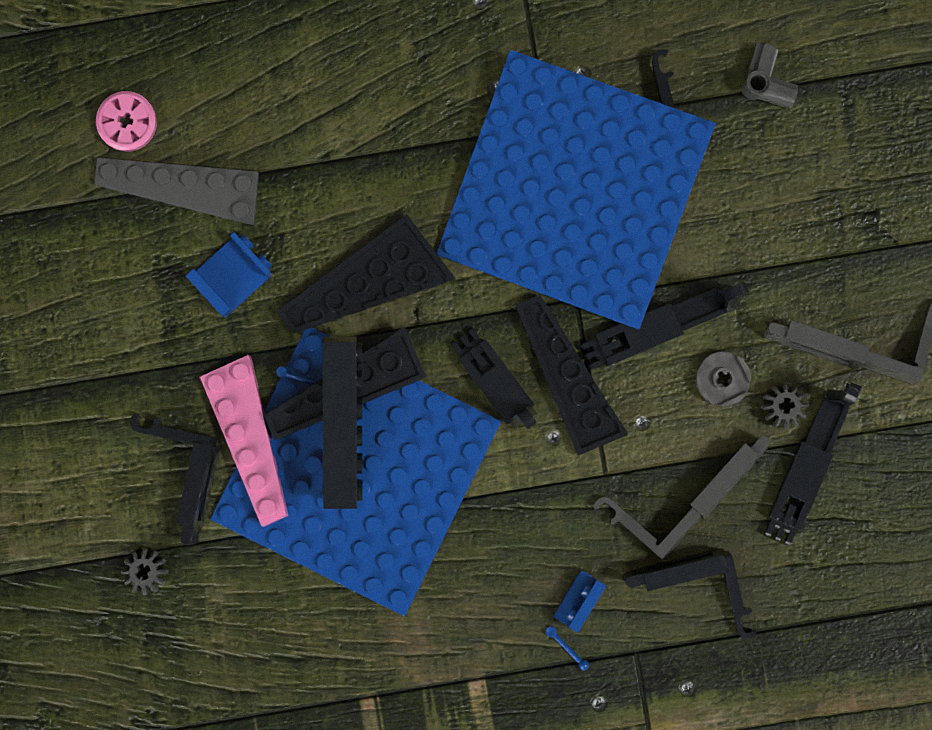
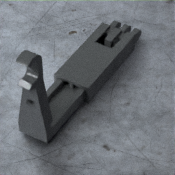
M932 304L927 308L910 364L869 351V346L792 320L787 326L771 323L764 331V336L787 347L855 370L862 367L915 385L922 378L932 341Z
M762 436L751 448L745 443L690 504L692 509L660 545H656L658 543L657 539L610 498H599L594 504V510L600 509V506L604 503L608 504L616 511V516L611 519V525L620 522L663 561L701 517L705 519L768 449L769 439L766 436Z

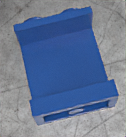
M234 232L230 235L232 239L197 271L193 269L186 275L190 282L224 318L232 313L273 275L269 271V268L272 266L262 254L257 257L250 250L254 245L244 234L238 237Z

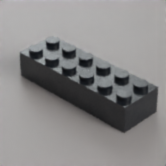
M323 337V509H357V501H363V480H357V474H362V453H357V446H362V426H357V418H362V398H357V391H362V371H357V363H362V343H357V337Z

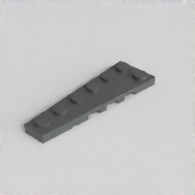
M97 158L96 186L255 226L259 172Z

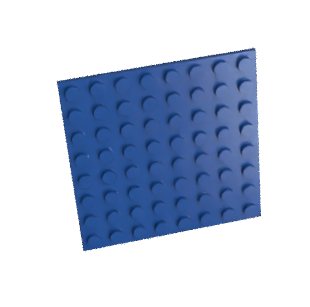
M510 50L437 255L639 330L716 123Z
M314 328L305 330L286 369L289 372L315 381L322 379L323 337L331 336ZM287 376L281 377L264 413L266 414L311 385ZM421 381L414 382L362 404V418H357V426H362V446H357V453H362V474H357V480H363V501H357V509H323V421L278 440H274L266 422L289 516L265 527L261 526L236 467L210 520L405 616L501 421Z

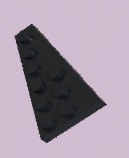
M406 214L279 309L277 313L291 332L296 334L454 281L456 278Z

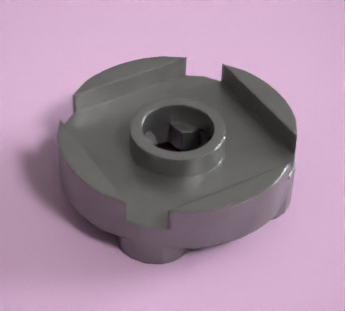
M728 352L711 354L702 361L696 371V386L700 395L706 401L716 406H729L742 400L748 392L751 382V373L746 362L739 356ZM721 371L724 375H730V379L727 381L728 386L726 387L716 382V379L719 378L718 373Z

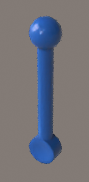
M283 366L279 367L276 371L279 377L287 376L310 385L317 382L289 372Z
M549 626L546 629V635L553 637L578 663L581 670L584 671L589 668L588 661L582 660L556 633V629L553 626Z

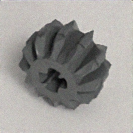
M782 383L780 391L776 386L770 388L774 397L770 394H764L763 398L769 401L770 404L762 405L761 409H770L771 413L766 414L764 418L769 420L775 417L772 424L773 427H778L782 420L783 429H789L790 422L795 427L799 425L796 416L803 419L806 418L807 415L800 411V408H807L809 404L806 402L800 403V399L806 396L804 392L799 393L797 396L795 395L798 386L793 385L788 392L787 383ZM784 399L787 400L786 403L791 404V409L786 410V414L783 413L784 409H779V404L783 403Z
M148 548L142 549L141 556L137 551H133L131 554L134 561L128 558L124 560V563L130 569L121 570V574H129L130 578L124 580V584L128 585L134 582L131 588L133 593L137 592L140 586L142 595L148 594L149 587L154 593L157 592L158 586L156 582L161 585L166 583V580L160 577V574L169 573L168 569H160V565L165 564L166 559L163 558L156 561L159 554L158 551H153L149 557ZM142 564H144V567H150L151 571L148 572V579H146V576L141 577L139 574L142 571Z

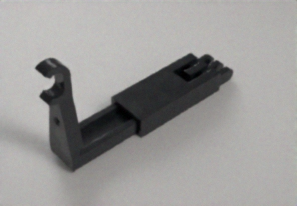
M745 282L735 286L724 284L674 306L669 303L645 313L639 330L625 324H619L595 334V339L579 345L581 351L589 347L592 348V352L583 355L585 361L593 357L597 360V362L587 365L589 371L604 364L611 366L684 335L683 331L735 310L738 298L749 292ZM625 335L629 346L613 353V349L622 345L619 340L611 343L608 342Z
M851 382V384L847 383L844 391L826 390L805 441L799 442L768 517L771 519L764 536L770 537L775 528L777 532L774 540L780 542L783 534L787 533L784 544L790 546L796 531H802L834 456L830 454L850 406L858 398L861 386ZM789 496L800 500L797 508L789 504L786 514L782 513Z

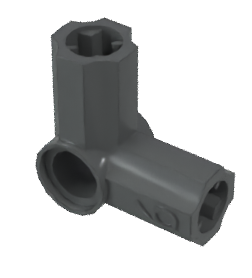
M756 43L746 78L741 85L742 94L749 100L760 99L791 109L797 97L798 85L771 77L779 50L766 43ZM751 80H756L761 84L760 91L754 90L751 87Z

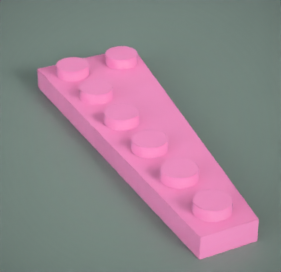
M247 355L201 376L200 379L261 526L265 527L289 515L281 481L277 473L278 468L273 456L269 430H267L265 413L258 392L259 387L251 356Z

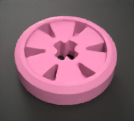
M121 91L110 95L102 102L96 115V126L99 135L110 147L119 151L131 152L144 147L150 142L156 131L157 118L154 108L147 99L135 92ZM131 115L130 119L133 120V124H128L126 128H122L123 124L120 122V119Z

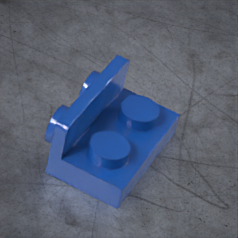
M580 571L555 612L554 617L578 633L606 585L584 571Z

